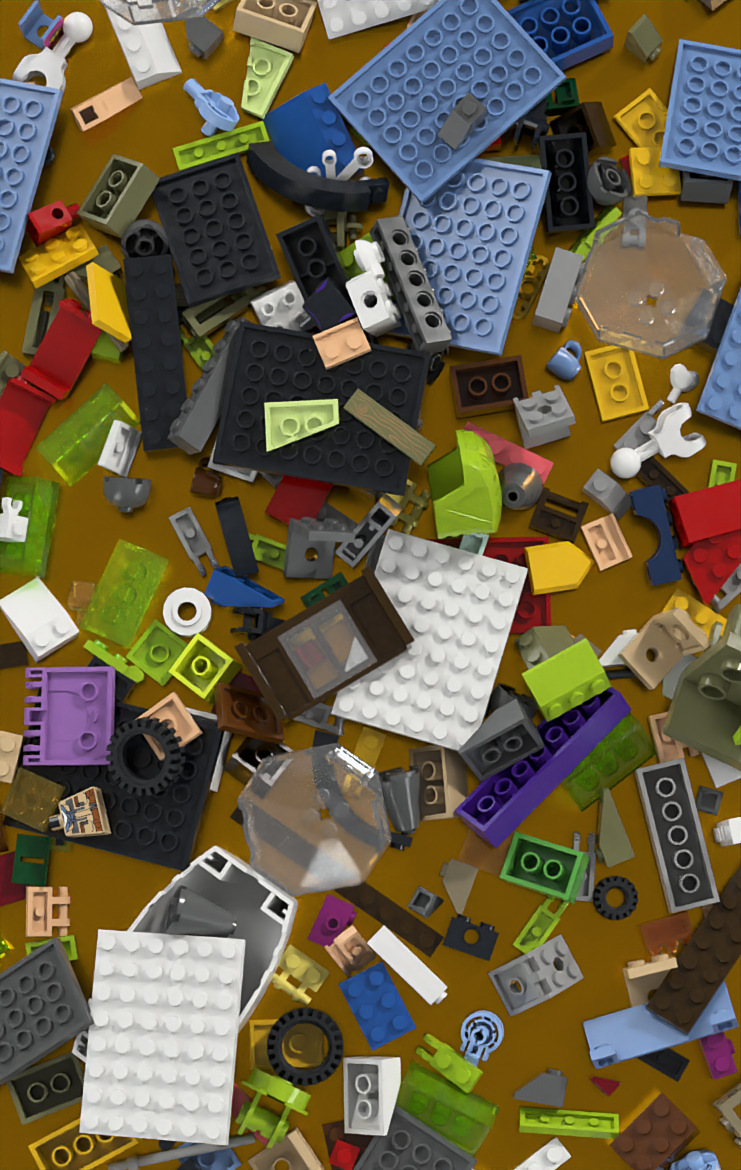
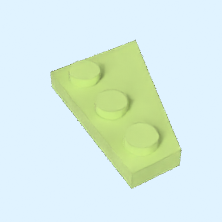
M251 37V48L247 61L248 69L244 82L241 108L247 113L264 119L294 59V55Z
M338 399L264 403L267 452L339 424Z

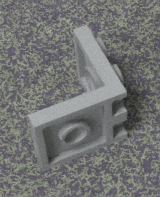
M559 385L554 386V391L542 394L541 390L531 393V398L521 401L517 397L513 398L521 439L525 449L571 436L569 425L576 424L575 416Z
M561 934L527 954L488 973L511 1017L552 998L584 978ZM515 980L520 983L522 990L517 988Z

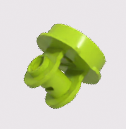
M253 1067L247 1082L241 1081V1084L255 1090L256 1093L251 1103L248 1101L244 1102L235 1122L240 1124L237 1134L242 1135L245 1128L253 1132L259 1130V1135L268 1139L266 1148L271 1149L275 1142L278 1144L282 1142L290 1125L286 1118L291 1109L306 1116L308 1115V1112L304 1110L311 1095L293 1087L292 1083L276 1075L271 1076ZM262 1094L285 1105L280 1117L257 1106Z

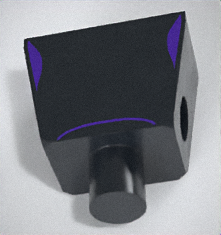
M327 277L303 304L302 308L309 316L298 325L303 332L311 333L317 327L323 332L358 317L354 306L333 279Z

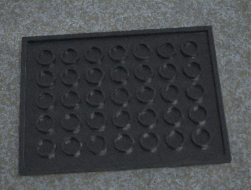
M240 321L212 462L225 466L404 496L411 458L353 417L343 407L356 390L360 389L417 431L431 353L369 343L370 352L326 370L312 337L316 334ZM338 399V425L267 452L264 403Z
M39 688L37 697H41L42 688ZM115 701L114 731L122 727V724L137 719L149 709ZM35 704L34 708L41 707V704ZM195 721L202 734L184 746L185 752L181 753V756L185 757V762L181 763L184 769L182 773L178 774L179 779L164 791L146 796V794L138 796L136 795L137 792L131 794L127 792V787L122 789L118 786L121 781L113 780L112 776L115 775L114 770L109 772L108 766L110 765L23 766V755H40V752L22 751L3 824L184 871L190 866L225 731L218 730V726ZM29 726L28 730H41V726ZM143 734L136 735L128 744V764L137 775L149 779L155 778L160 774L165 760H159ZM26 737L24 746L40 745V737ZM90 787L101 788L111 834L72 838L65 835L64 828L56 831L51 829L49 817L61 814L59 809L60 801Z

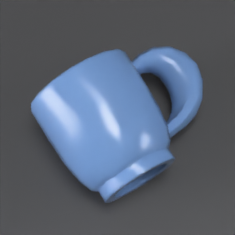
M575 340L567 341L546 364V368L558 377L571 381L582 367L579 365L582 355L580 344ZM571 348L575 352L576 358L566 349Z

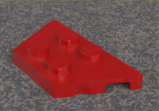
M741 529L696 541L682 558L705 606L710 603L741 563Z

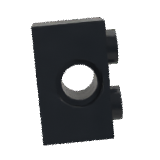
M458 914L457 918L451 917L442 945L490 961L499 934L494 931L495 926L481 922L480 926L471 924V918ZM472 929L477 932L478 940L474 944H469L465 941L464 935L467 930Z

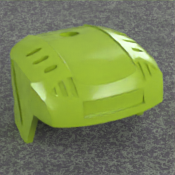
M455 430L457 448L427 465L438 539H443L447 536L458 537L460 534L466 536L471 533H483V535L496 533L501 518L502 493L492 450L488 443L473 431Z

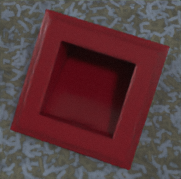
M593 1075L590 1077V1081L607 1096H610L621 1084L617 1080Z

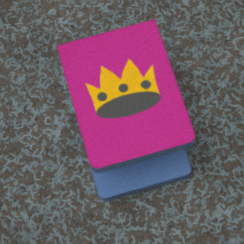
M38 0L33 2L18 23L22 36L42 50L45 47L52 49L64 33L62 17L58 15L55 20H52L43 13ZM40 27H49L41 38L37 35Z

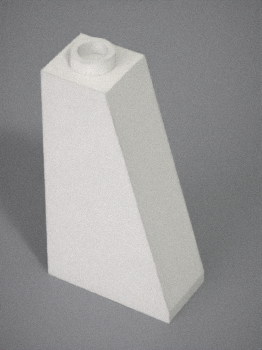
M384 925L367 942L430 1005L433 1002L438 1005L446 997L447 993L445 990L448 987Z

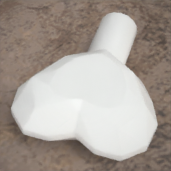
M681 363L674 365L670 370V382L673 389L667 401L675 404L681 392H688L695 388L700 380L698 373L688 371Z

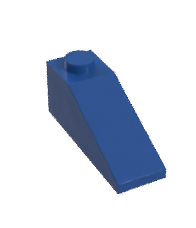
M227 566L214 569L204 593L205 596L211 598V602L219 606L273 608L283 604L285 601L284 598L245 576L235 578L234 571Z

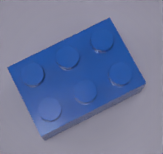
M382 961L338 984L372 1051L416 1028Z

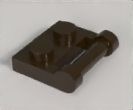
M543 487L529 527L574 544L589 503L574 501L551 492L547 487ZM546 500L577 511V516L573 517L544 506Z

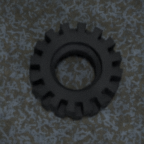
M611 876L597 884L594 890L593 901L596 910H598L601 916L610 920H621L629 917L635 911L638 903V892L635 889V885L629 879L622 876ZM613 888L620 889L625 895L623 905L618 908L611 907L606 900L607 893Z

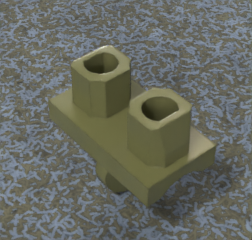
M325 210L327 224L337 225V232H331L337 248L341 252L347 248V232H349V240H356V232L363 231V225L356 223L355 215H350L349 223H347V212Z

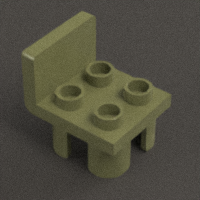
M740 603L731 609L723 635H720L723 624L716 621L713 623L708 637L711 644L704 650L701 656L682 671L665 720L663 733L741 771V745H735L732 737L741 725Z

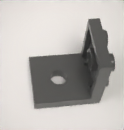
M302 517L301 520L290 518L283 575L285 577L332 578L336 542L354 543L355 533L348 529L347 525L340 524L339 520L333 518H325L324 521L311 517ZM314 547L315 555L311 559H306V550Z

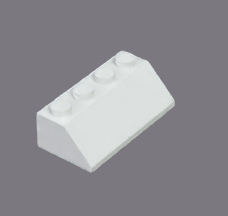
M102 0L138 90L182 73L153 0Z

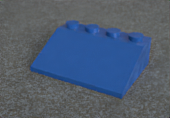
M530 0L507 11L561 71L613 48L614 35L595 0Z
M326 83L302 92L267 113L264 119L261 118L270 140L286 160L306 172L309 167L316 166L321 171V177L326 178V169L322 162L324 151L333 150L336 153V177L354 159V152L356 151L339 111L328 99L331 94ZM327 156L325 159L332 160L333 157ZM359 168L347 181L364 175V168Z

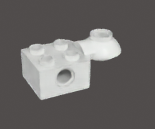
M356 240L357 250H354L355 259L361 270L367 272L346 282V288L363 330L378 337L402 326L399 320L402 314L397 304L393 305L391 300L393 292L388 282L385 283L383 281L385 274L381 263L385 261V257L377 241L371 243L365 240Z
M292 279L249 300L260 325L303 332L298 324L309 315L302 308L305 303L296 282Z

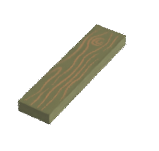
M360 389L356 390L343 407L345 411L420 466L425 463L436 448L435 444Z

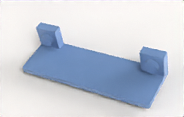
M725 981L688 1036L646 1009L648 1003L583 1022L590 1047V1057L596 1069L739 1027Z

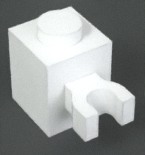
M2 498L3 514H0V541L25 542L29 518L18 516L23 501L13 500V506H11L12 498Z

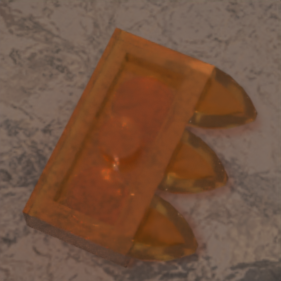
M687 911L639 924L645 946L651 956L662 954V945H664L669 953L675 955L678 950V940L686 947L694 935Z

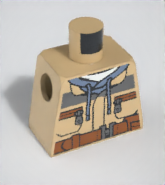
M90 787L60 801L59 809L61 814L49 817L51 829L56 831L64 828L65 835L68 837L111 834L102 791L98 787Z

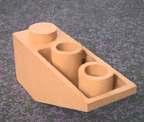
M129 77L69 109L79 130L85 131L143 97L133 78Z

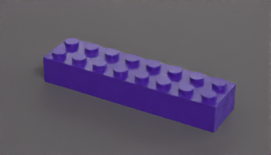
M610 687L549 722L544 719L537 726V729L545 747L485 779L455 811L468 828L497 848L631 711V708L621 693Z

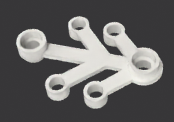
M367 147L358 148L354 152V159L337 177L335 174L336 153L333 150L324 151L322 162L325 165L326 178L347 181L359 168L365 169L372 165V151ZM367 154L366 157H360L359 155ZM327 156L333 157L332 160H326L325 158ZM312 166L307 169V172L317 173V176L321 177V171L318 167ZM365 176L360 178L359 180H368L371 178ZM305 205L306 212L312 217L325 214L324 209Z

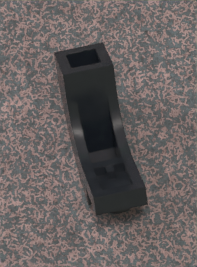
M238 496L233 498L226 497L221 501L215 502L235 578L259 572Z

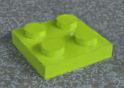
M155 619L126 655V658L161 686L165 687L173 677L168 671L188 644Z

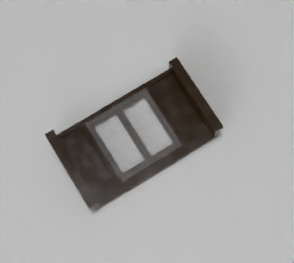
M370 566L361 570L362 576L247 645L241 642L234 647L278 722L284 720L285 723H288L412 648L411 643L415 641Z

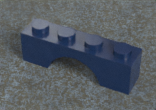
M652 485L629 491L634 515L649 519L658 532L657 549L645 561L650 585L655 586L680 580L684 569L681 559L676 557L675 550H678L676 536L671 535L670 526H673L671 513L666 512L664 503L668 502L665 489H661L660 485Z

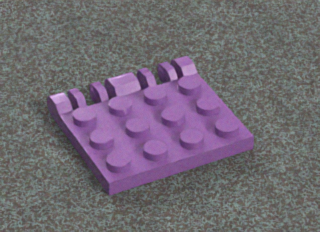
M115 667L25 668V678L42 679V681L25 682V688H42L41 697H25V703L41 704V707L24 708V725L41 726V730H24V736L27 738L40 737V745L23 746V751L40 752V755H23V766L112 765L111 761H106V756L110 755L111 752L106 751L107 745L112 744L109 739L114 735Z

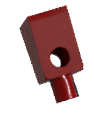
M59 200L28 213L26 230L35 246L38 247L47 240L55 238L71 228L73 220L80 217L77 214L80 209L79 205L74 203L65 207L63 201Z

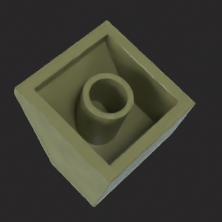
M565 625L532 627L514 640L528 670L575 644Z

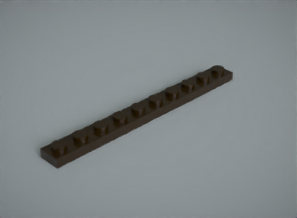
M246 798L241 800L230 816L238 824L427 956L431 957L444 937Z

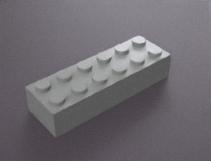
M684 758L634 770L668 912L675 913L720 902Z

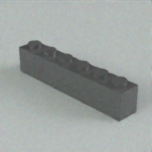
M245 317L232 319L227 323L224 328L225 334L223 338L214 346L213 350L215 352L212 358L203 366L204 372L201 378L192 386L193 392L190 398L182 404V412L179 418L175 419L170 426L171 432L167 439L189 455L201 452L222 414L240 321L251 323Z

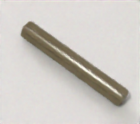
M72 271L65 276L64 280L86 309L90 311L89 290L77 274ZM105 332L121 352L130 346L129 341L124 343Z

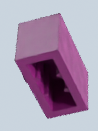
M328 894L308 936V940L323 947L326 945L331 946L335 943L333 940L344 931L346 924L352 925L357 914L353 911L355 906Z
M724 1031L697 1039L711 1079L715 1080L738 1072L732 1054L735 1053L731 1039L726 1040Z

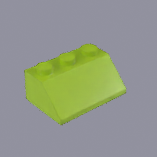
M586 638L522 673L535 704L547 722L612 687L601 663Z

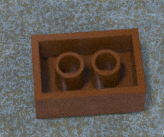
M521 355L450 366L449 375L457 418L515 409L513 398L517 397L519 401L529 398Z
M661 1093L609 1146L632 1170H663L700 1131Z

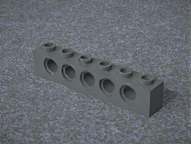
M403 216L377 219L369 233L373 242L377 241L384 254L385 261L382 262V265L416 351L426 353L442 352L452 340L451 330L447 327L442 308L437 303L434 288L429 283L426 268L421 263L418 248L414 245L410 235L409 226L406 225Z

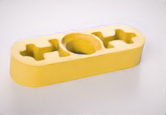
M542 255L532 257L525 269L521 285L524 282H531L535 286V291L531 294H526L520 287L518 295L530 301L524 300L521 307L524 312L513 313V320H522L526 317L548 274L550 264L548 259ZM542 262V267L545 270L540 269L536 276L537 279L532 277L535 266L532 264ZM517 297L516 305L518 304L520 297Z

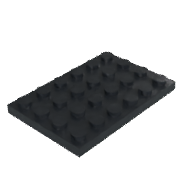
M238 152L160 178L152 195L168 238V244L189 308L281 278Z

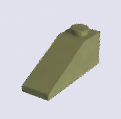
M605 786L600 790L596 835L598 849L595 850L599 863L604 862L609 868L635 857L610 790Z

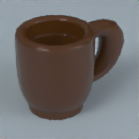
M210 457L202 458L199 461L192 479L190 493L205 497L219 495L223 478L218 475V470L213 469L214 472L202 469L203 466L208 467Z

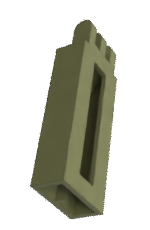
M66 273L59 277V281H56L55 278L43 286L35 288L21 352L24 356L34 357L60 309V306H58L59 301L66 298L67 292L64 289ZM43 295L47 296L45 305L52 307L51 312L40 311Z
M258 286L240 291L237 295L231 297L233 304L228 306V302L224 301L223 298L225 297L188 308L182 312L180 319L198 342L252 307L249 300L265 293L268 289L266 286H263L257 290L256 287Z

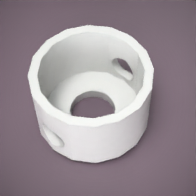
M184 587L175 590L164 603L163 616L165 623L174 634L181 638H194L197 633L202 635L208 630L212 622L213 611L210 602L202 592L195 588ZM185 602L194 604L197 610L195 617L189 621L182 620L178 616V608Z

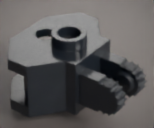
M547 98L540 101L514 124L516 128L514 145L519 146L525 134L534 137L532 151L536 152L538 150L539 136H546L550 124L547 123V115H545Z
M265 607L233 609L232 614L244 617L243 627L231 628L230 633L246 636L247 640L253 641L286 620L273 618V612L266 611Z

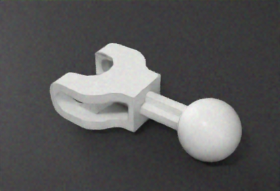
M82 12L70 13L64 19V35L54 49L51 50L45 47L39 54L25 56L13 73V81L28 82L35 76H42L47 81L45 87L61 89L64 92L66 88L64 71L68 66L64 58L76 42L86 41L91 36L93 31L91 19Z
M680 402L662 411L657 419L655 428L648 432L651 438L649 442L635 450L620 448L615 451L610 460L613 473L620 478H631L640 470L641 462L656 453L665 458L672 454L680 457H689L704 448L706 440L703 435L691 433L683 437L681 436V425L692 414L689 404Z

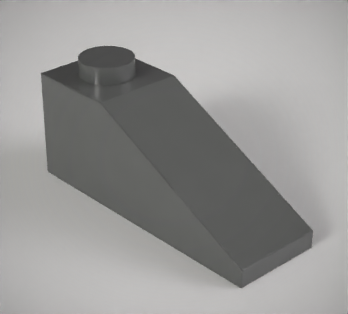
M385 493L353 530L355 533L354 543L343 542L335 553L354 568L404 508Z

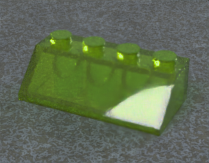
M105 383L35 448L71 487L99 461L114 420L122 421L133 428L141 422L118 394Z
M7 477L4 498H12L11 506H13V500L23 501L18 516L29 519L25 542L0 541V573L45 578L60 483L40 477Z
M119 539L79 627L118 646L130 649L169 560L147 549Z
M629 712L563 779L560 785L583 812L600 798L602 787L606 786L609 790L614 788L633 773L634 770L656 755V748L641 723Z
M413 1061L401 1081L395 1103L473 1157L491 1130L500 1107L472 1092L466 1093L453 1082Z

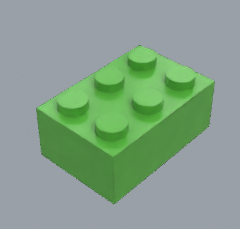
M515 831L500 878L507 883L575 904L590 857L582 852Z

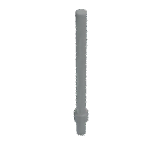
M254 1133L231 1137L229 1138L228 1145L202 1143L137 1157V1155L127 1156L125 1160L107 1163L108 1170H139L141 1166L256 1143Z

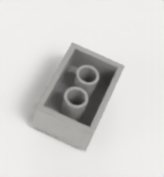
M556 247L532 325L556 333L560 332L561 327L566 328L572 310L567 307L568 304L573 306L579 286H575V282L580 283L586 264L582 263L583 255Z

